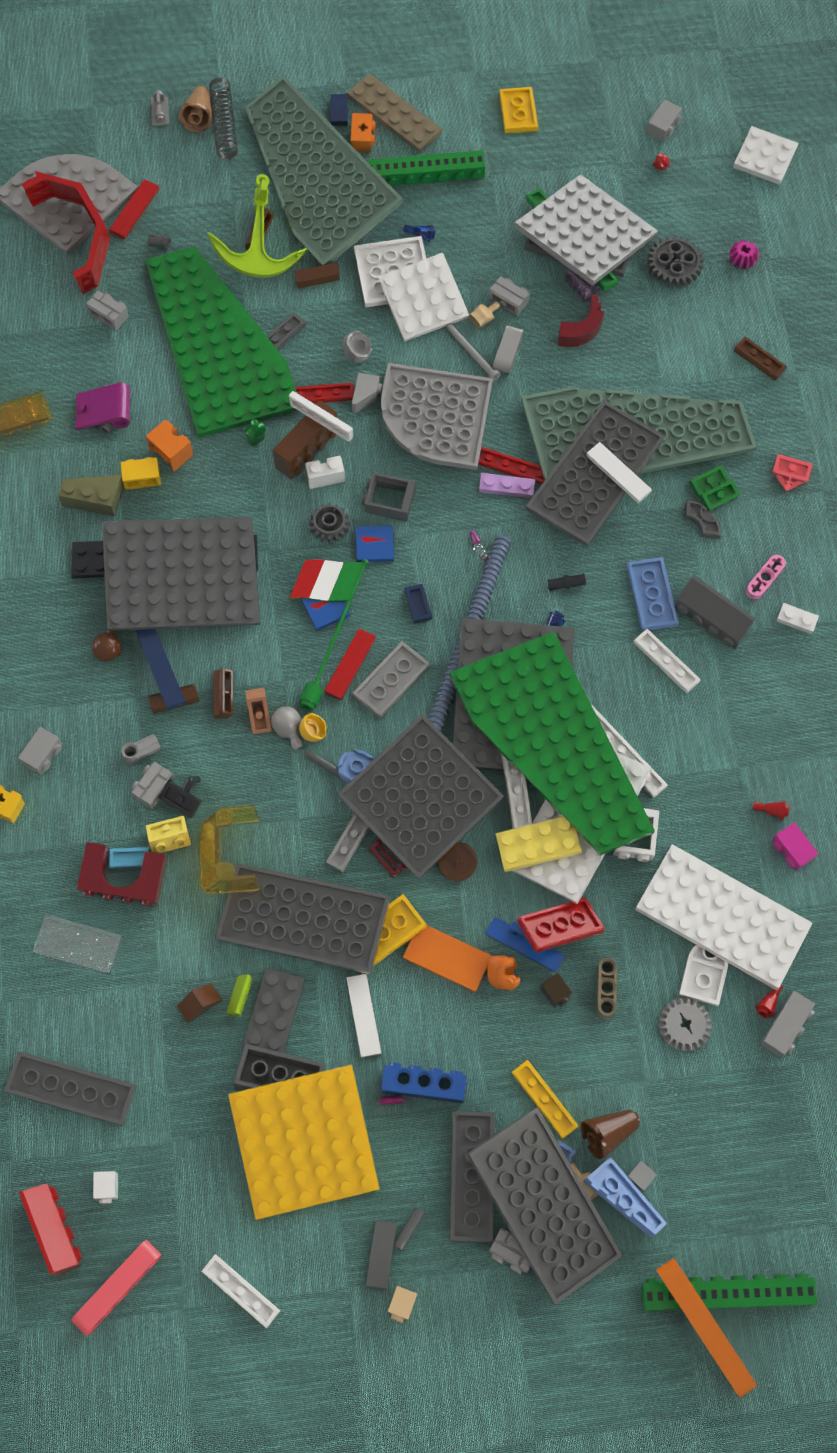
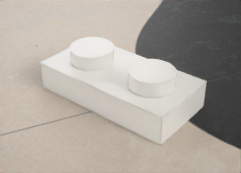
M783 603L776 622L812 635L819 616Z

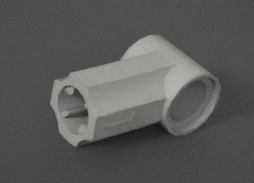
M152 734L135 743H126L123 745L121 752L124 762L129 766H134L139 763L140 759L161 750L156 736ZM129 752H135V755L127 756Z

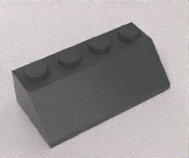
M695 575L692 576L675 605L680 613L688 615L694 623L702 625L711 635L717 636L723 640L725 645L734 649L748 635L756 619Z

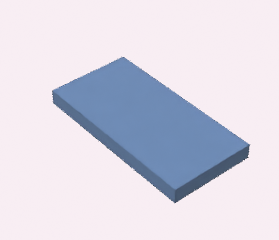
M663 557L627 562L626 567L641 631L678 626L679 622Z

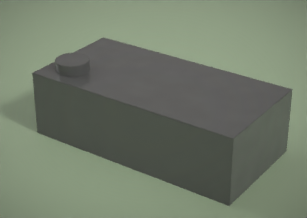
M245 1044L234 1080V1088L236 1091H242L325 1071V1063Z

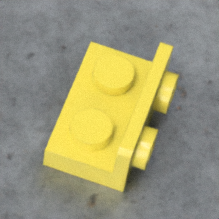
M184 816L146 825L152 853L159 854L191 845Z

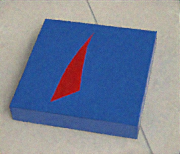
M392 525L356 527L357 562H362L364 559L368 560V562L394 561Z
M301 599L316 631L339 622L346 606L344 601L326 602ZM349 610L347 611L344 619L351 616Z

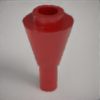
M787 801L767 804L754 802L753 810L764 811L767 814L784 820V817L789 815L790 806L786 805Z
M780 985L778 990L772 989L755 1006L757 1013L761 1017L772 1018L774 1016L778 995L783 989L782 985Z

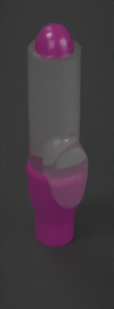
M473 530L469 533L472 539L471 544L474 550L478 551L482 560L487 562L489 556L480 538Z

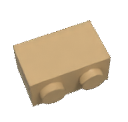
M397 1286L388 1309V1313L391 1314L390 1319L403 1323V1320L408 1321L417 1293Z

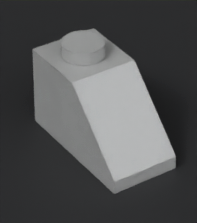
M358 373L352 400V413H357L377 401V396L381 394L383 386L380 383V376Z

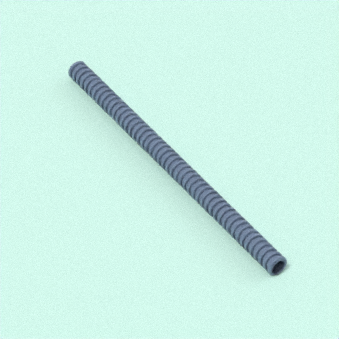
M496 536L492 551H490V556L484 567L466 618L481 620L484 618L483 615L486 612L485 610L497 583L496 580L511 545L510 539L505 536ZM460 636L458 637L459 641L456 642L455 651L452 653L453 656L450 659L447 672H445V677H443L439 693H437L436 703L433 704L434 708H432V713L428 719L440 732H442L441 728L444 726L443 723L446 721L445 718L448 716L447 713L450 710L449 707L452 705L451 702L456 692L449 672L458 669Z

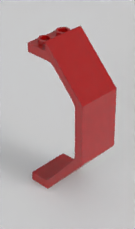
M34 171L36 177L22 183L32 207L50 198H58L75 203L85 208L96 227L87 264L72 272L82 294H85L98 287L108 251L110 237L104 221L82 183Z

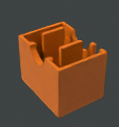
M165 419L146 435L149 450L157 453L167 464L171 463V470L174 472L193 456V451L188 438L183 434L177 436V428H174Z

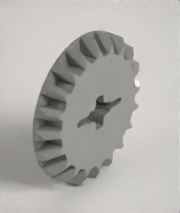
M679 998L671 1001L662 1010L659 1017V1030L663 1039L671 1047L680 1051H693L703 1046L710 1037L712 1020L704 1005L689 998ZM682 1018L685 1021H690L689 1030L686 1027H681L683 1023Z

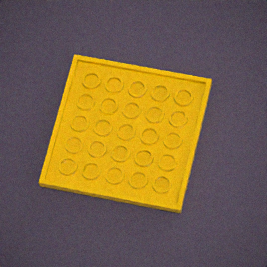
M352 1064L228 1094L256 1220L379 1190Z

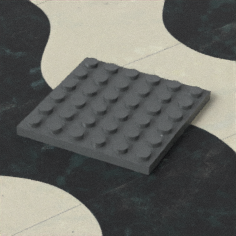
M423 714L338 793V796L418 879L431 869L504 799V796Z

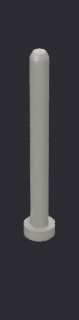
M448 324L446 326L447 330L489 375L488 378H493V382L496 381L501 373L498 370H493L452 324Z

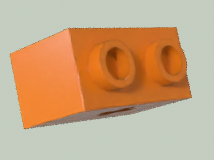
M352 113L351 146L357 152H371V145H375V135H372V132H375L376 121H372V114Z

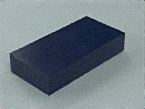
M331 94L332 126L348 125L347 94Z
M423 584L404 588L414 624L432 620Z

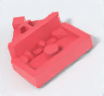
M778 454L772 473L784 490L789 491L808 481L813 464Z

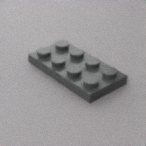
M268 968L265 969L243 1047L245 1044L276 1052H285L305 978Z

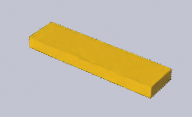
M528 1060L511 1072L562 1140L579 1127Z

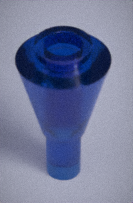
M433 225L404 226V232L422 236V239L430 242L435 237L436 231Z
M558 611L550 612L546 625L561 627L566 622L565 616Z

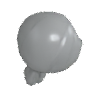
M280 707L273 713L271 725L278 736L291 740V747L295 750L302 746V742L298 738L301 716L292 707Z

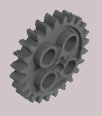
M675 235L673 239L667 236L666 241L661 238L659 243L655 242L654 247H651L647 264H649L648 270H652V276L657 275L656 280L662 279V284L667 281L668 286H671L672 283L675 284V287L678 286V283L685 286V282L691 284L692 280L696 281L697 276H700L704 265L703 252H699L700 247L694 248L695 242L690 244L689 238L683 241V236L679 239Z

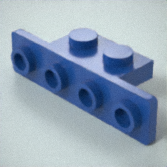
M494 917L486 931L487 936L553 972H557L565 957L563 953L554 948L536 953L516 922L510 925Z

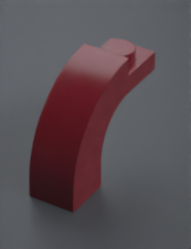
M592 295L590 312L587 318L580 322L561 321L558 346H580L591 341L598 334L604 316V311H601L602 303H598L599 295Z

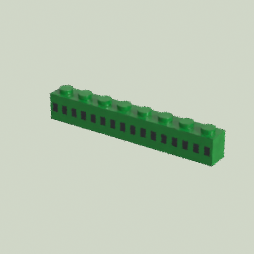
M483 150L366 160L390 186L485 178Z
M808 1273L795 1274V1278H787L786 1274L773 1275L774 1279H765V1275H752L750 1280H744V1276H731V1280H723V1276L710 1277V1281H702L701 1277L688 1278L707 1309L817 1305L815 1277L808 1278ZM659 1278L646 1279V1283L640 1284L642 1311L682 1310L665 1283H659Z

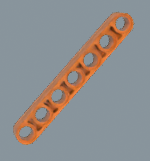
M673 1257L657 1268L656 1271L739 1398L756 1388L758 1385L675 1258Z

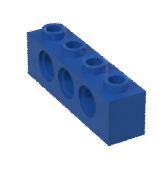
M399 1063L384 1065L381 1093L463 1103L466 1075H462L463 1072L452 1070L450 1073H443L442 1069L430 1068V1071L421 1070L422 1067L410 1065L409 1068L401 1067ZM400 1075H407L409 1082L404 1085L400 1084L398 1077ZM425 1077L429 1079L430 1084L427 1087H421L418 1080ZM447 1080L450 1083V1088L447 1090L441 1089L439 1082Z

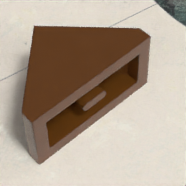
M210 983L192 990L177 1007L189 1023L221 1002L222 999Z

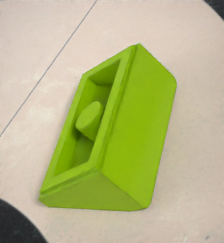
M245 974L237 977L226 1014L238 1018L241 1017L253 981L251 975Z

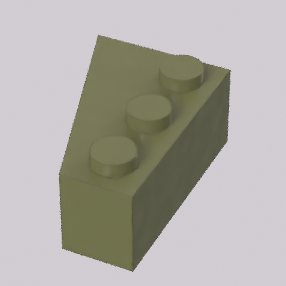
M122 475L63 479L58 493L61 505L115 516L124 488Z

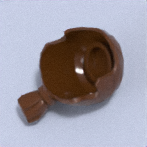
M107 630L105 633L95 637L91 646L92 653L103 662L111 661L118 657L121 653L122 644L115 635V631Z

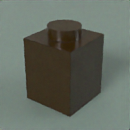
M558 972L540 986L541 991L553 1007L557 1005L562 1007L570 1001L569 997L572 991Z

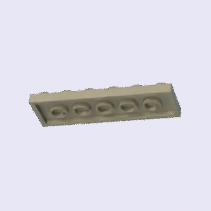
M370 73L347 92V97L368 114H372L373 118L418 153L422 152L442 134V128Z

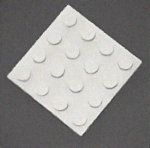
M422 236L354 246L365 308L388 304L378 276L426 259Z
M443 253L378 276L379 283L404 342L443 328L448 324L469 318V313Z

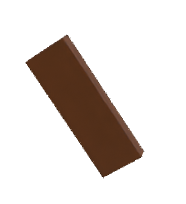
M744 337L734 348L735 353L775 381L787 368L785 364L747 337Z

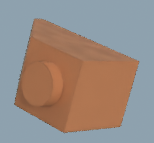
M265 689L246 690L253 734L272 731Z

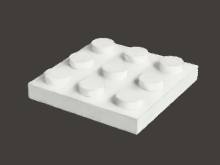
M751 126L733 168L780 185L798 143Z

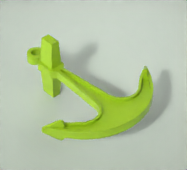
M260 174L255 180L257 187L254 191L253 202L255 205V220L249 250L241 254L232 252L216 236L210 232L206 234L219 257L232 269L248 276L266 278L280 275L291 269L308 249L304 248L293 252L279 260L272 259L265 252L264 208L268 204L269 178L264 174Z

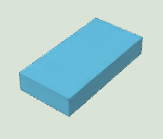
M149 847L109 849V869L142 868L144 854L149 852Z

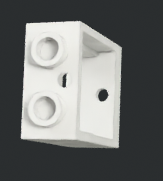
M644 808L655 830L654 834L650 835L649 850L622 846L615 849L613 855L618 856L620 859L637 858L640 862L652 861L655 856L659 810Z

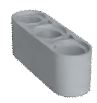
M506 326L494 360L493 370L511 373L523 338V329Z

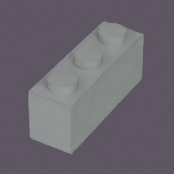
M793 991L760 1045L780 1058L785 1054L789 1055L795 1046L792 1043L795 1037L799 1038L805 1030L802 1027L806 1020L809 1022L815 1013L812 1010L815 1003L798 992Z

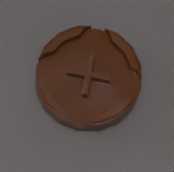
M458 842L438 861V866L441 873L448 879L464 881L475 872L477 856L468 844Z

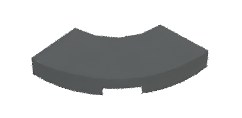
M686 500L684 519L691 520L699 527L701 537L720 539L721 531L716 517L704 505L692 500Z

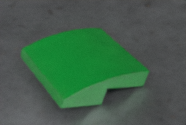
M722 465L689 481L695 494L702 504L707 507L708 511L740 496L733 479L729 480Z

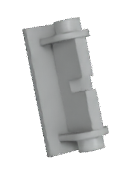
M157 90L154 93V98H151L153 126L169 125L168 97H164L163 93Z

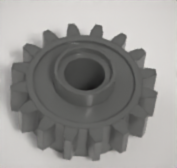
M328 503L325 506L322 504L319 509H314L315 514L310 515L309 525L311 533H315L316 539L321 537V542L328 539V542L331 543L332 539L338 542L339 536L341 538L345 537L344 532L348 533L350 521L348 520V513L344 514V508L340 509L337 504L334 506Z

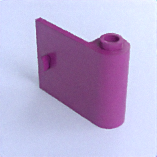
M118 382L76 394L77 430L110 422L116 428L128 427L130 424V387L123 382Z

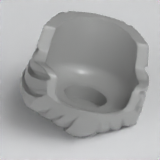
M354 331L346 335L342 342V350L345 356L350 361L356 363L366 361L373 350L369 338L360 331Z

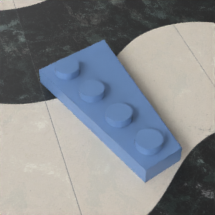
M611 1157L583 1180L587 1186L650 1238L667 1224Z

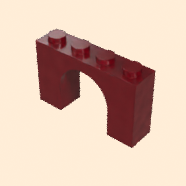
M86 842L77 889L82 892L83 896L93 897L94 894L102 895V899L113 900V897L121 898V902L133 903V900L140 901V905L152 907V904H158L167 857L164 854L145 852L138 879L130 886L119 888L110 885L105 876L109 848L106 845Z

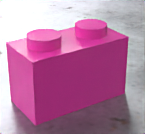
M795 822L777 833L772 839L775 849L784 855L788 866L794 868L795 871L814 860L819 854Z

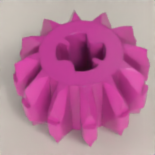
M741 239L739 242H735L730 249V261H733V266L738 265L739 269L744 267L747 270L749 266L753 267L758 260L759 248L755 247V243L751 244L749 240L744 242Z

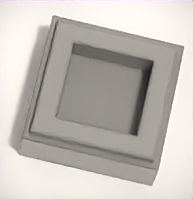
M640 1161L627 1177L644 1191L657 1174Z

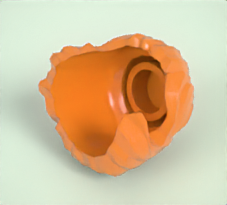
M495 955L489 958L487 976L489 983L493 987L501 990H513L518 987L521 979L514 974V969L518 966L514 957Z

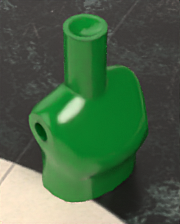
M252 419L251 426L245 430V435L250 445H257L265 438L264 432L266 428L263 423H258L256 419Z

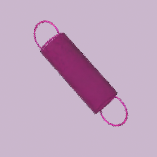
M402 1095L381 1097V1101L374 1102H380L381 1105L402 1104V1099L408 1100L409 1098H402Z

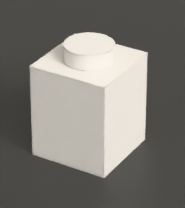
M94 1172L93 1199L99 1200V1204H111L112 1200L118 1199L117 1172Z

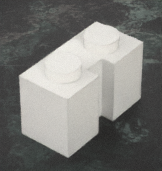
M341 455L326 458L327 463L320 464L319 460L305 463L310 489L345 482V470Z

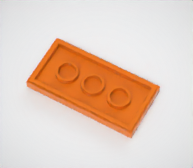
M427 925L424 930L411 939L403 959L476 993L488 967V960L492 955Z

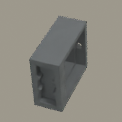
M373 472L372 479L368 478L366 489H368V493L364 494L362 505H365V512L408 521L416 491V481ZM380 486L405 492L401 509L372 503L376 487Z

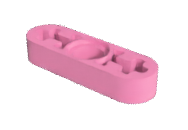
M773 555L749 583L746 589V594L749 598L754 600L761 598L783 571L786 561L782 556ZM779 562L780 564L777 565L773 571L771 569L773 564ZM761 574H769L771 580H763ZM759 583L761 585L759 587V590L755 593L752 592V590L755 589Z

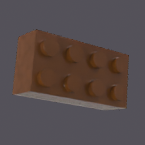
M319 401L316 404L337 418V412L325 403ZM305 415L273 449L275 468L292 480L302 472L305 463L312 462L315 454L318 451H322L329 439H333L337 434Z

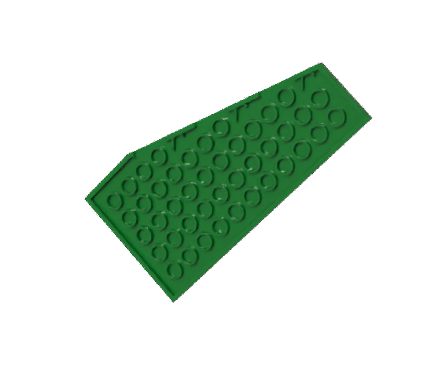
M194 246L145 259L198 438L250 424L252 419L261 421L297 411V409L290 406L289 395L292 391L296 392L287 361L198 249Z
M555 632L449 672V676L472 724L540 791V794L551 806L573 825L583 836V839L599 855L654 834L655 830Z

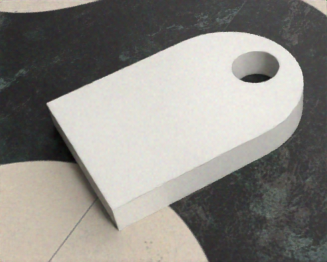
M696 945L688 955L678 996L718 1007L728 963L717 956L713 958L707 957L705 949Z

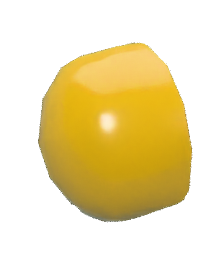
M310 713L301 719L299 731L306 741L318 742L326 736L327 727L325 721L319 715Z

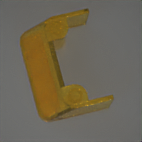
M254 805L220 808L201 823L199 884L204 893L221 894L260 890L255 874L235 876L234 866L229 862H221V827H227L233 823L259 821Z

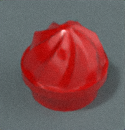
M658 153L652 165L657 170H665L669 167L670 160L665 153Z

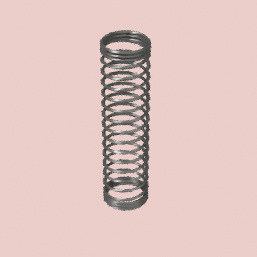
M216 78L209 84L216 153L222 159H231L238 153L231 86L227 79ZM223 82L228 84V87L220 85L212 89V86L216 83ZM217 87L227 88L226 90L214 91V89ZM228 114H231V116L216 117L217 115H228ZM229 127H232V128H233L232 130H231V129H222V130H220V131L218 130V128H229ZM230 136H234L233 138H223V139H219V137H230ZM223 146H232L233 148L223 149V148H221V147H223ZM234 148L236 149V150H235L234 152H232V153H222V152L219 151V149H222V150H232V149H234Z

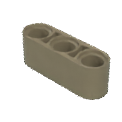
M604 958L600 961L596 977V1014L599 1018L607 1020L613 1016L617 1007V964L612 958ZM609 965L612 972H604L602 966ZM609 985L612 991L605 993L601 986ZM604 1004L610 1006L611 1012H603L601 1006Z

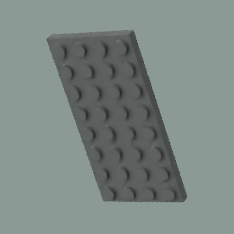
M604 400L528 502L525 509L588 547L626 492L586 456L587 452L600 442L635 475L639 476L664 441L665 436Z
M237 863L215 939L225 943L371 974L391 897L390 895Z
M534 1107L466 1153L552 1304L556 1305L623 1256L538 1107Z

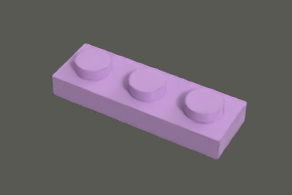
M481 473L479 492L532 498L535 479Z

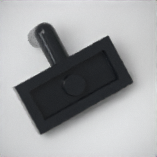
M199 776L188 777L182 788L172 781H167L159 799L192 818L202 800L189 793L193 784L201 781V778Z

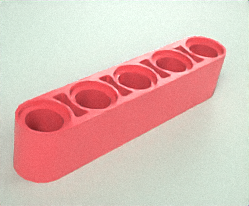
M145 1240L74 1315L71 1322L85 1336H88L154 1266L162 1254L148 1240Z

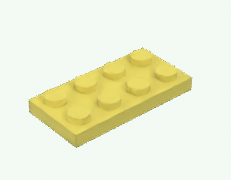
M564 816L496 833L505 872L582 853L577 831Z

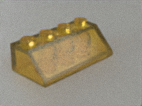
M43 391L0 403V434L9 435L14 433L16 429H29L32 427V424H45L49 422V419H52Z

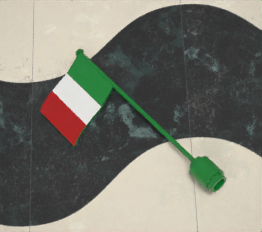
M321 559L306 560L289 600L347 601L315 682L306 683L300 696L299 706L307 711H313L317 707L323 693V689L318 682L364 569L369 564L366 559L362 560V562L347 563Z

